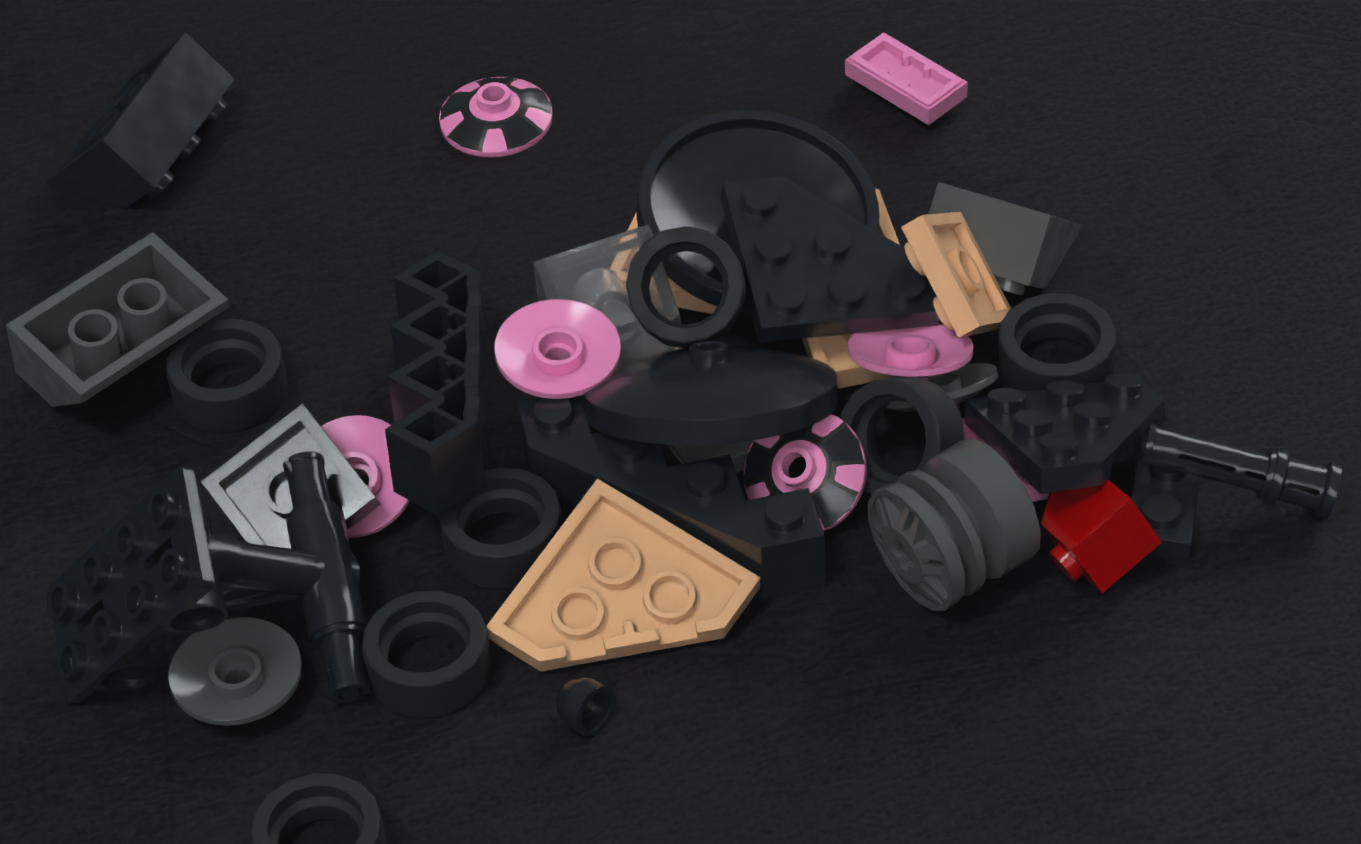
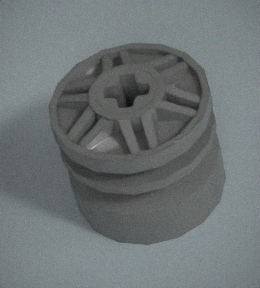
M974 438L961 440L930 458L922 471L906 472L898 478L897 482L885 484L875 490L868 501L869 525L874 542L886 566L900 586L917 603L932 611H946L959 603L963 596L972 595L979 591L986 579L1001 578L1031 560L1040 549L1041 530L1035 507L1022 481L1008 462L992 447Z

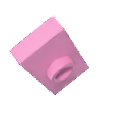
M884 32L845 59L846 76L927 125L933 123L967 98V81Z

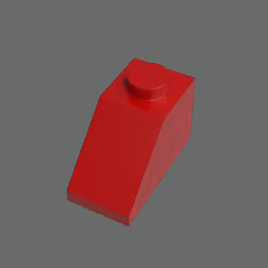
M1109 480L1102 486L1051 492L1041 522V526L1056 545L1048 553L1060 570L1072 582L1077 581L1083 576L1101 593L1105 592L1162 543L1134 501Z

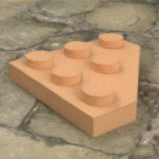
M597 478L487 624L488 639L540 672L723 639L760 589L761 577Z

